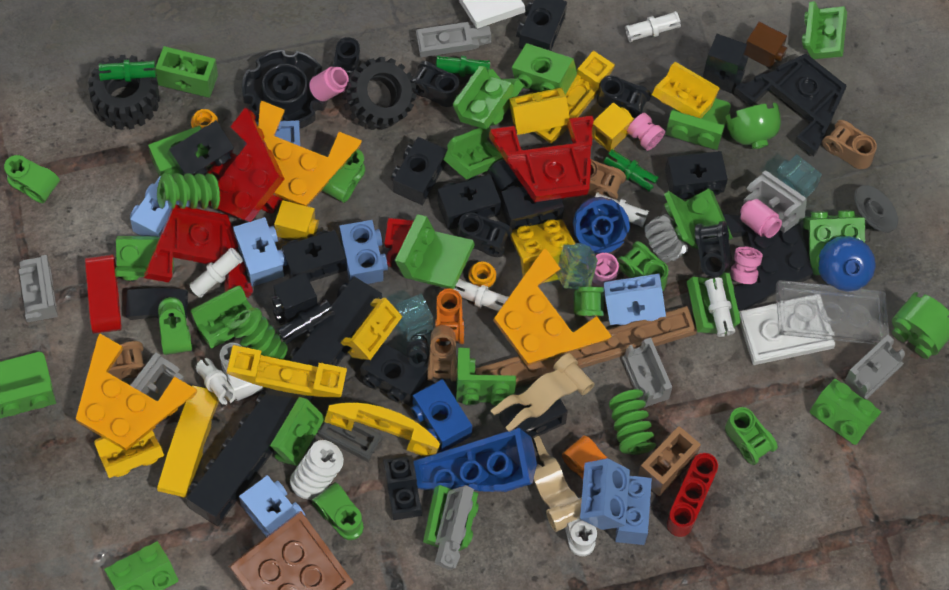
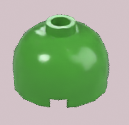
M772 103V108L769 109L767 104L751 106L736 111L737 117L731 119L730 114L725 117L727 128L732 138L742 145H752V149L768 146V140L777 135L781 126V115L777 103Z

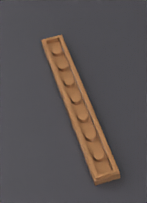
M685 306L666 312V317H660L654 321L640 320L608 329L612 336L608 341L599 342L567 353L572 354L578 361L577 365L581 369L625 356L626 349L630 345L634 349L639 348L645 339L651 338L654 346H659L695 335L697 329L688 307ZM567 353L531 365H526L520 356L476 368L475 375L516 376L515 388L534 383L541 376L554 372L553 367L555 363Z

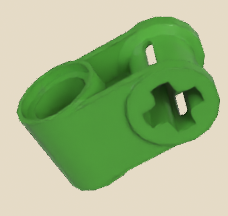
M358 149L352 154L346 164L330 179L329 183L322 190L323 192L343 203L348 201L355 187L365 174L362 151Z
M11 156L4 164L9 185L42 204L46 202L60 182L59 177L54 172L37 165L24 156Z
M636 241L632 245V249L624 257L619 256L617 258L619 269L626 276L634 278L660 274L662 292L666 288L669 272L668 266L642 242Z
M578 287L574 291V315L604 316V287Z
M174 297L164 299L158 306L163 354L169 355L192 351L189 326L186 323L182 302ZM169 313H174V316L169 317Z
M739 407L731 413L725 426L726 433L748 463L755 465L759 462L760 457L769 451L774 452L778 449L777 442L772 434L764 428L750 409ZM734 421H743L747 428L737 427Z
M333 483L312 499V503L320 515L333 526L342 538L355 540L361 536L364 530L361 512L338 483ZM348 520L350 523H355L353 525H350L349 523L344 522Z

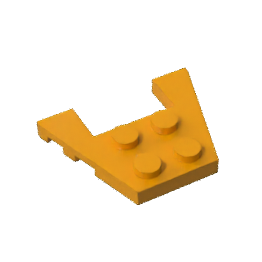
M261 101L258 127L262 129L265 136L264 141L268 149L272 151L285 178L273 195L292 203L309 206L329 183L330 179L346 164L352 154L360 148L362 140L338 132L329 156H323L276 137L275 134L285 110Z
M546 248L537 257L493 319L526 365L557 357L573 350L583 349L599 342L602 343L612 337L597 316L577 331L572 332L538 286L561 269Z
M99 334L76 415V422L127 451L155 429L156 425L167 416H171L176 412L178 407L188 399L191 400L197 394V389L174 376L158 401L154 400L108 373L123 351V347L106 336Z

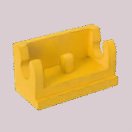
M562 88L509 98L513 125L516 128L517 135L565 126L570 119L567 97Z
M387 298L374 299L370 305L375 308L353 337H345L342 340V345L351 347L348 353L352 358L371 360L403 317Z

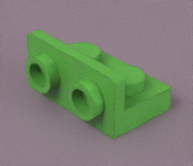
M479 66L477 71L470 77L462 92L456 97L453 107L460 122L487 130L515 89L511 82L490 77L486 67Z
M117 236V267L115 269V276L122 277L124 280H137L139 277H144L160 236ZM173 258L172 274H173V271H174V258Z
M298 398L270 445L277 452L275 458L280 462L298 466L325 419L323 414L308 399Z

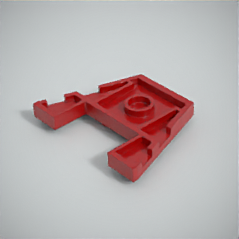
M245 107L230 127L247 144L218 180L220 201L217 209L252 222L285 178L272 151L268 149L264 141L265 136L262 129L255 122L256 117L254 113Z
M593 116L569 119L567 126L573 144L521 150L514 126L490 129V140L534 202L588 194L590 189Z
M175 205V208L171 209L144 273V278L169 283L172 279L173 258L209 264L210 262L215 263L228 249L233 248L236 250L238 244L228 215L201 209H191V207L181 209L179 205ZM244 262L239 263L225 276V292L236 286H241L245 296L249 298L253 293L251 283H248L246 280Z

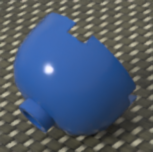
M604 197L590 198L582 203L575 212L573 219L574 234L584 248L598 254L610 253L624 243L623 240L630 229L629 217L624 208L613 199Z
M839 236L827 242L820 251L819 273L824 282L835 290L843 292L857 291L866 286L873 278L876 268L875 256L870 247L859 238Z

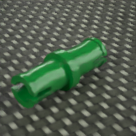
M437 55L436 67L449 73L459 74V77H465V75H473L479 66L490 69V60L466 59V56L453 58Z
M124 60V63H99V71H111V73H99L100 81L125 79V82H131V79L156 78L155 70L144 71L147 68H155V61L130 62V60Z
M611 149L608 155L616 159L617 162L606 156L603 164L620 169L625 173L627 181L630 179L650 192L654 186L645 181V179L656 184L659 177L639 166L638 161H631L614 149Z

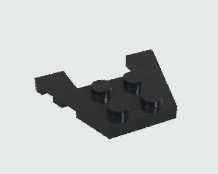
M805 53L777 66V69L755 76L754 80L744 84L742 82L738 84L734 89V93L750 106H754L769 90L775 93L811 122L796 137L795 142L814 157L847 85Z
M722 213L732 237L746 236L748 246L757 249L763 254L761 264L757 266L758 283L734 287L739 311L747 310V308L755 304H760L769 297L779 292L782 293L812 277L813 271L800 224L794 225L785 233L779 230L773 237L767 238L766 236H760L743 223L740 219L741 216Z

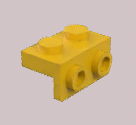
M674 62L667 76L655 86L652 96L681 113L702 118L711 109L719 92V87L679 63Z
M153 430L127 451L103 437L94 441L109 478L124 476L131 469L141 465H151L158 458L164 456Z

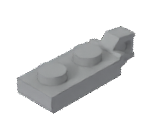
M468 22L416 30L420 58L479 48L480 45L491 43L489 26L476 29L474 25H469Z
M466 485L448 491L435 545L439 546L435 564L447 570L455 569L460 558L458 550L466 534L465 524L467 516L473 506L472 496L474 489Z

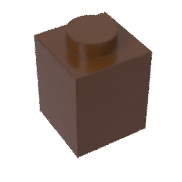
M758 22L747 39L745 55L771 69L776 60L781 62L788 48L784 46L787 35Z

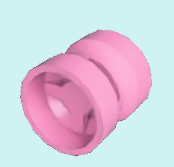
M642 113L629 125L627 133L633 138H638L640 145L648 151L661 141L665 130L659 125L652 124L651 117L646 113Z
M751 247L736 248L734 254L736 262L730 271L731 279L743 284L757 282V266L761 264L763 254Z
M609 253L597 254L592 259L589 281L594 287H604V282L616 280L619 269L617 259Z

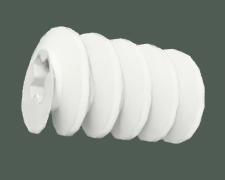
M318 440L313 443L290 477V485L296 495L303 499L311 500L328 488L343 466L344 459L340 449L332 442L326 440Z

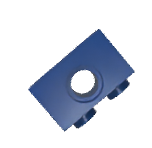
M443 379L413 395L412 414L417 422L422 421L427 430L438 440L441 452L472 436V424ZM441 413L447 418L443 421H438L433 416Z

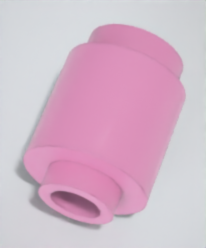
M329 67L311 79V93L316 99L327 101L346 89L349 82L348 75L341 67Z
M759 199L749 200L741 208V221L760 236L771 238L781 228L782 220L779 219V215Z

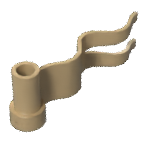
M567 353L555 363L553 367L554 372L541 376L523 394L508 396L494 407L491 412L493 415H496L509 406L518 403L525 406L531 405V407L521 410L505 427L510 432L529 417L537 418L544 414L559 398L572 394L577 390L581 395H585L595 384L577 365L578 361L572 354Z
M537 436L534 438L544 466L542 467L537 464L534 482L542 500L550 508L546 510L547 518L552 529L557 532L566 528L568 523L580 518L582 498L578 499L576 494L569 488L557 460L554 457H550L541 438Z

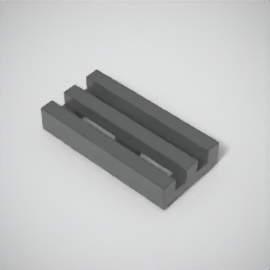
M324 422L318 432L319 437L332 442L368 463L371 455L375 453L377 445L383 439V435L358 422H354L352 429L372 439L371 443L348 430ZM329 429V430H331V431H333V432H335V433H337V434L343 436L344 438H346V439H348V440H350V441H352V442H354V443H356V444H358V445L364 447V448L367 449V450L365 451V450L359 448L358 446H356V445H354V444H352V443H350V442H348V441H346V440H344V439L338 437L337 435H335V434H333V433H331V432H329V431H327V430Z

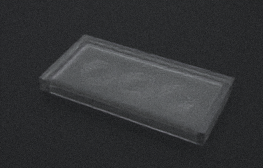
M782 280L776 283L779 335L878 344L884 337L889 335L886 291L859 289L846 292L838 290L831 285Z

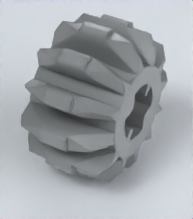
M667 214L654 218L645 226V236L649 241V245L658 258L665 263L677 260L688 249L686 242H682L675 232L677 224Z

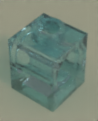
M797 154L790 161L787 159L783 161L776 171L779 180L805 198L818 187L822 176L818 170Z
M582 243L563 245L559 261L561 269L556 274L564 288L578 289V287H591L598 260L590 246Z
M422 293L396 304V310L403 316L398 324L407 341H410V338L415 334L424 335L433 331V315Z

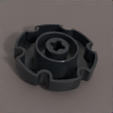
M285 50L272 51L255 60L256 69H248L245 72L242 81L243 102L250 104L249 110L254 113L256 122H259L261 101L284 109L285 113L281 121H299V129L313 123L316 120L315 111H324L327 106L328 100L320 101L311 93L310 81L314 76L322 72V66L308 54L296 51L294 55H287Z

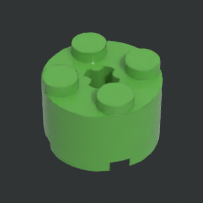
M915 292L892 318V325L894 327L892 334L903 343L906 341L910 342L915 346L914 349L919 356L928 359L931 355H937L949 340V310L936 299L926 294L920 298L917 297L918 292Z

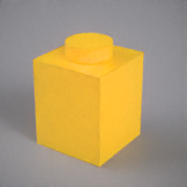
M613 102L594 120L592 127L593 139L610 152L628 135L627 129L634 118H632L628 110L623 107L620 108Z
M282 200L274 226L277 237L291 241L295 239L304 240L316 234L319 220L315 219V208Z

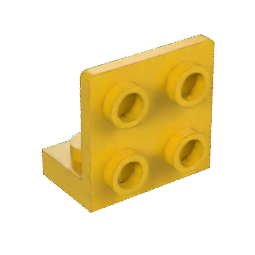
M548 220L542 224L521 226L518 229L512 230L510 238L521 258L523 277L545 248L561 268L559 272L545 282L580 275L577 246L563 220Z

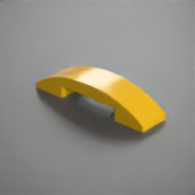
M594 50L577 69V76L566 93L570 119L578 118L599 92L601 81L609 76L615 67V64ZM568 126L535 131V133L549 143H552L568 129Z
M236 345L232 346L227 374L255 385L288 393L318 397H341L347 368L318 363V367L263 356L261 355V350Z
M364 403L329 405L324 420L326 423L352 431L354 422H358L407 439L409 443L406 450L424 457L436 454L440 445L438 440L428 430L414 420L393 410Z

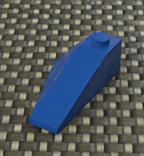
M520 428L413 461L417 488L420 490H434L438 485L450 489L466 485L473 488L474 491L507 492L532 484L537 467L532 437Z

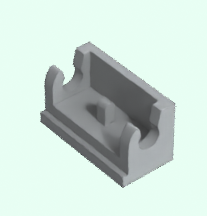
M768 171L762 172V175L747 187V190L752 193L744 199L743 204L754 199L762 201L779 215V219L782 220L779 230L783 233L805 218L807 198Z
M47 255L21 261L19 275L26 321L33 322L58 317L51 267Z
M889 335L884 337L850 369L844 381L863 399L867 400L904 364L902 362L905 356L904 350L901 349L899 352H896L892 347L894 339Z
M651 338L643 340L639 348L634 349L630 345L626 349L625 356H622V361L634 389L642 390L644 393L639 400L646 402L645 407L668 400L672 391V385Z
M155 353L130 386L158 401L174 376L182 381L184 376L178 373L180 369L161 357L160 354Z

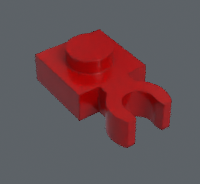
M388 218L384 243L386 248H392L386 255L388 267L392 266V260L397 257L414 220Z

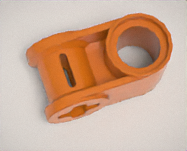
M444 289L437 296L435 328L440 325L451 327L456 334V342L464 344L462 297L454 289ZM445 302H452L456 307L446 309L442 305ZM442 337L437 339L436 343L440 345L441 342L451 341L447 338Z
M585 435L562 453V458L566 465L582 479L584 477L585 463L607 459L597 445Z

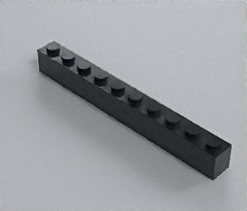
M355 276L348 284L344 283L337 293L338 298L331 305V310H334L335 315L314 326L312 332H307L305 335L306 341L300 348L296 347L292 351L288 361L318 367V363L338 366L351 348L350 346L342 345V340L345 337H353L375 308L370 303L374 299H382V293ZM270 388L267 392L263 391L258 396L255 402L256 407L251 414H245L239 422V430L233 437L229 436L221 447L222 452L217 459L213 458L209 461L204 470L205 475L199 483L196 481L189 488L187 493L189 509L218 527L237 502L239 496L243 494L274 452L270 445L298 398H306L311 402L315 396L288 393Z

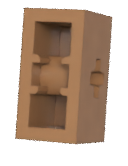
M678 426L640 466L638 477L652 478L651 490L660 496L692 463L695 456L698 455L701 444Z

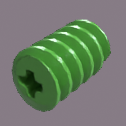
M163 173L157 187L159 207L162 209L165 201H168L169 208L174 209L176 201H178L179 207L185 209L187 201H189L191 209H196L198 201H200L201 208L207 209L208 203L211 201L212 208L217 209L220 201L218 181L213 174H206L205 176L203 174H195L193 176L191 173H187L182 176L180 173H175L172 176L169 173Z
M259 308L246 309L234 316L227 324L230 330L237 328L234 332L236 338L243 337L240 341L241 346L246 347L250 345L248 348L261 350V355L277 359L285 357L288 346L281 342V337L275 333V329L268 325V320L262 316Z
M639 389L620 393L609 402V408L613 411L612 419L616 421L614 429L618 432L617 440L621 442L619 449L624 454H643L656 447V443H647V441L654 437V433L645 432V430L651 427V422L642 421L649 416V413L644 410L639 411V409L646 406L644 400H637L644 394Z

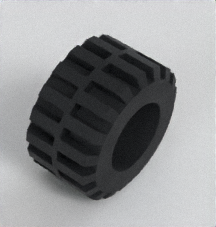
M120 55V58L115 59L112 56L108 58V62L102 61L100 63H124V60L138 62V59L133 55L130 58H126V55ZM152 68L144 69V71L153 70ZM93 69L91 72L92 77L88 81V90L93 110L101 122L106 121V125L111 128L116 125L117 129L123 130L124 126H128L130 130L135 129L134 125L139 124L140 127L146 124V118L151 120L154 117L153 111L157 112L159 108L158 102H160L156 78L131 79V82H125V79L100 81L99 73H111V71ZM121 87L137 89L133 95L126 98H117L111 95Z
M379 57L376 60L372 58L362 63L349 74V82L346 86V91L342 93V99H347V103L344 104L345 110H351L352 114L349 116L352 120L355 118L359 119L358 125L363 127L367 124L368 129L371 130L377 127L379 130L386 129L404 119L408 115L407 113L412 110L414 105L411 102L416 100V94L412 93V91L416 89L415 82H410L409 79L413 76L410 72L406 74L403 71L405 66L402 63L397 66L395 65L396 60L392 58L388 61H385V57ZM370 80L380 81L389 89L391 95L389 107H379L371 101L367 91Z

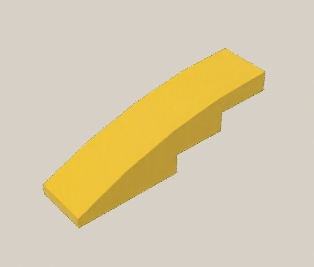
M194 385L192 387L197 389V394L191 400L188 399L184 405L157 486V491L184 498L187 496L202 459L203 447L211 430L212 418L219 403V399L214 392Z

